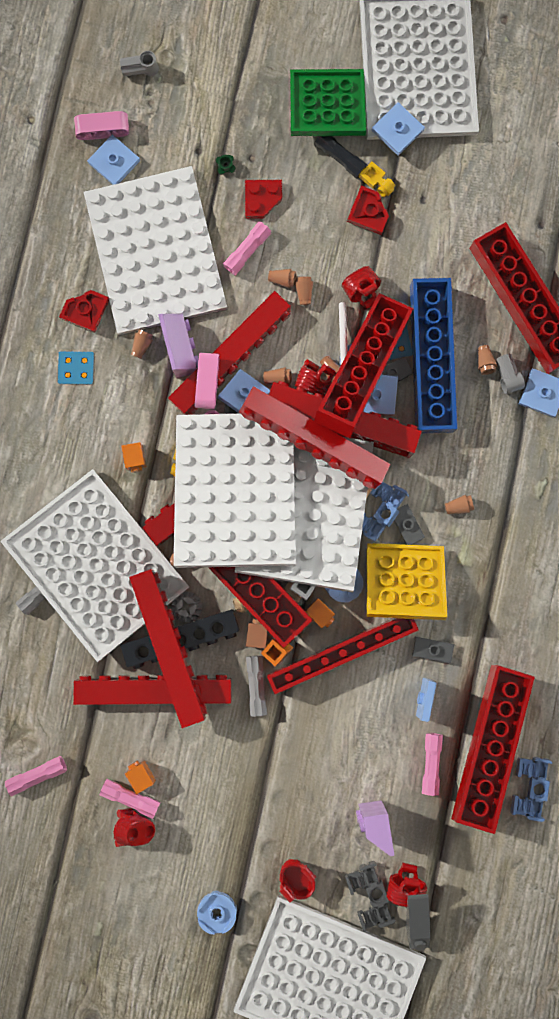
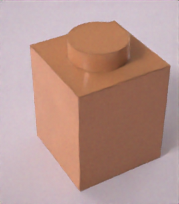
M253 619V623H248L246 647L266 648L267 630L257 619Z

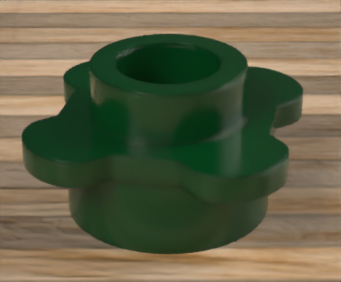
M222 155L216 158L219 174L235 172L236 167L233 165L234 157L232 155Z

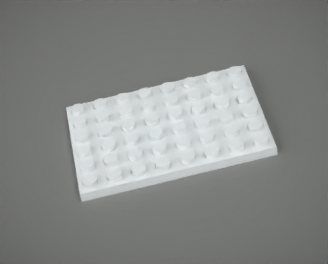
M359 0L367 140L380 139L372 132V127L398 102L425 127L424 131L417 138L478 135L479 124L470 0Z
M192 166L84 192L118 335L160 326L158 314L162 313L183 314L184 319L227 309Z
M242 414L176 415L174 568L296 566L293 443L279 438L277 434L270 430L263 429L258 423L245 419Z
M344 437L368 452H373L374 442L370 443L364 440ZM293 444L296 566L236 567L235 572L353 592L368 488L359 480L348 477L343 471L332 468L327 462L314 458L311 453L298 449Z
M93 469L0 541L97 662L145 624L129 579L130 576L150 569L158 572L162 583H159L161 591L165 590L168 597L167 606L190 588Z
M278 895L235 1004L234 1012L249 1019H404L426 961V956L368 931L363 932V929L295 901L289 903L285 897Z

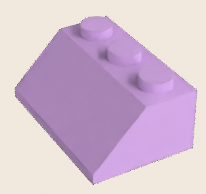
M158 314L171 367L176 378L191 375L197 369L199 359L198 355L194 356L192 349L196 348L193 337L189 338L188 331H191L189 320H185L183 314Z
M382 801L358 804L359 810H356V817L361 832H364L369 841L389 856H394L388 813Z

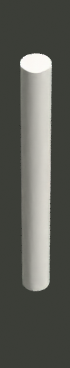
M345 302L339 303L341 364L348 353Z

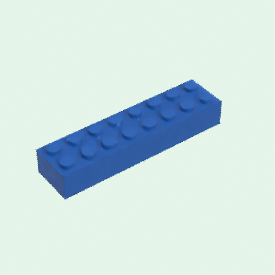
M451 278L413 279L410 284L411 308H414L411 314L415 426L418 427L417 430L422 431L421 434L453 433L457 430Z

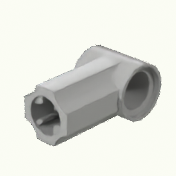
M144 51L140 56L120 58L123 77L144 73L148 76H154L159 70L155 54L151 51Z
M512 354L496 358L495 361L501 376L500 383L503 392L508 394L524 389V378L518 372Z

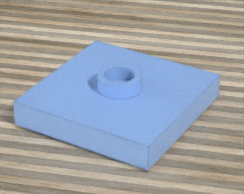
M398 102L372 127V132L399 156L424 131L425 127Z
M112 134L87 162L114 185L119 184L140 162V158Z
M240 369L218 395V399L236 412H239L253 386L268 395L270 390Z
M532 369L518 404L554 418L559 408V378Z
M381 375L363 412L395 415L398 376Z
M424 677L421 691L417 698L416 716L421 721L429 722L436 682Z

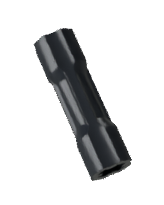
M333 136L317 137L315 145L324 153L329 154L345 167L347 172L358 179L359 174L368 165L344 148Z

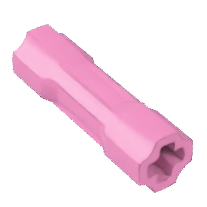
M258 222L237 250L223 263L224 267L236 276L255 250L270 236L271 230L262 222Z
M426 733L425 735L426 761L425 774L422 780V794L430 796L439 795V762L443 742L442 734Z
M59 756L39 767L6 780L5 787L8 794L12 797L38 783L65 773L67 766L62 756Z
M108 778L99 794L111 801H118L152 819L161 803L148 796L136 795L135 792L124 788L121 784Z

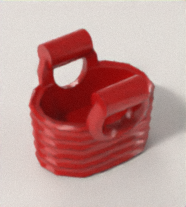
M363 266L347 276L342 282L341 287L351 302H359L367 310L372 307L376 299L375 291L378 290L381 279L370 266ZM371 294V298L365 302L362 300V295L366 297Z
M307 359L301 367L295 381L296 384L294 385L295 387L307 390L309 394L315 395V393L325 396L336 374V370L326 364H323L321 369H319L317 364ZM323 372L329 375L326 380L320 378Z
M132 808L117 811L119 820L115 824L113 831L116 847L141 846L148 844L155 834V825L151 820L139 815Z
M289 859L283 864L280 871L281 884L279 892L289 903L294 899L306 900L315 891L316 875L307 865H304L299 860Z
M402 862L398 874H393L389 878L386 897L393 904L407 908L408 895L426 894L428 887L425 882L418 878L417 865ZM408 872L414 874L413 878H403L402 873Z

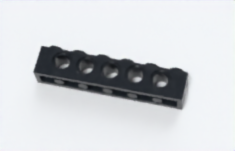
M233 609L178 626L180 634L186 637V643L181 645V647L184 646L189 651L199 649V644L207 642V646L217 643L218 638L224 636L226 640L236 637V632L240 631ZM216 622H220L223 625L222 633L214 632L213 625ZM197 628L204 630L205 636L203 639L195 637V630ZM150 636L120 645L127 667L132 666L133 669L143 667L146 661L158 662ZM142 646L147 647L149 650L147 657H143L140 654Z

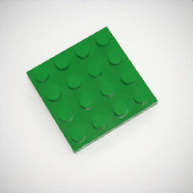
M290 69L291 136H366L364 69Z

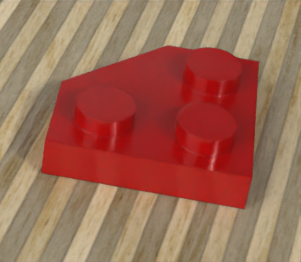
M245 180V219H264L282 201V180Z
M361 185L347 222L382 235L389 217L388 212L382 204L379 192Z
M90 290L76 298L67 299L59 318L95 333L109 302V297Z

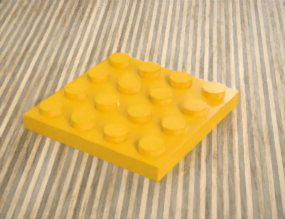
M367 543V617L447 619L444 546Z

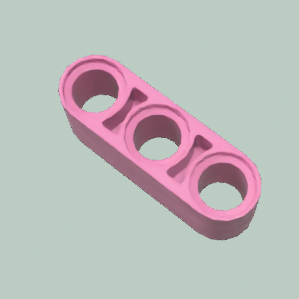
M123 111L81 114L74 117L75 135L79 140L109 138L112 134L115 137H124L129 134L128 114Z
M199 353L195 408L215 409L219 354Z

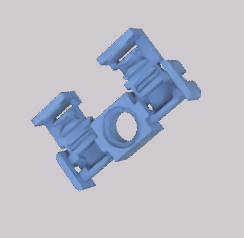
M384 482L370 492L375 498H382V503L373 517L368 518L365 516L366 513H364L362 527L363 535L377 544L380 543L378 538L385 527H390L398 515V507L405 496L409 497L406 490L396 485L391 487ZM390 510V517L383 519L381 517L382 512Z
M533 757L532 760L518 758L516 776L528 775L530 780L528 795L525 799H520L519 796L513 795L510 812L512 815H525L529 820L540 822L545 820L541 815L543 801L548 800L550 781L546 780L548 763L552 764V761L539 757ZM536 784L543 785L544 790L541 794L534 793V786Z

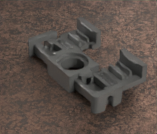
M370 861L368 865L362 864L359 866V870L345 875L351 895H354L356 888L362 887L364 889L365 887L372 906L367 911H357L363 932H366L367 928L377 925V923L380 928L395 923L394 916L391 917L386 904L389 900L386 897L382 880H378L374 866H377L375 861ZM380 889L383 894L381 898L374 899L371 895L372 891Z

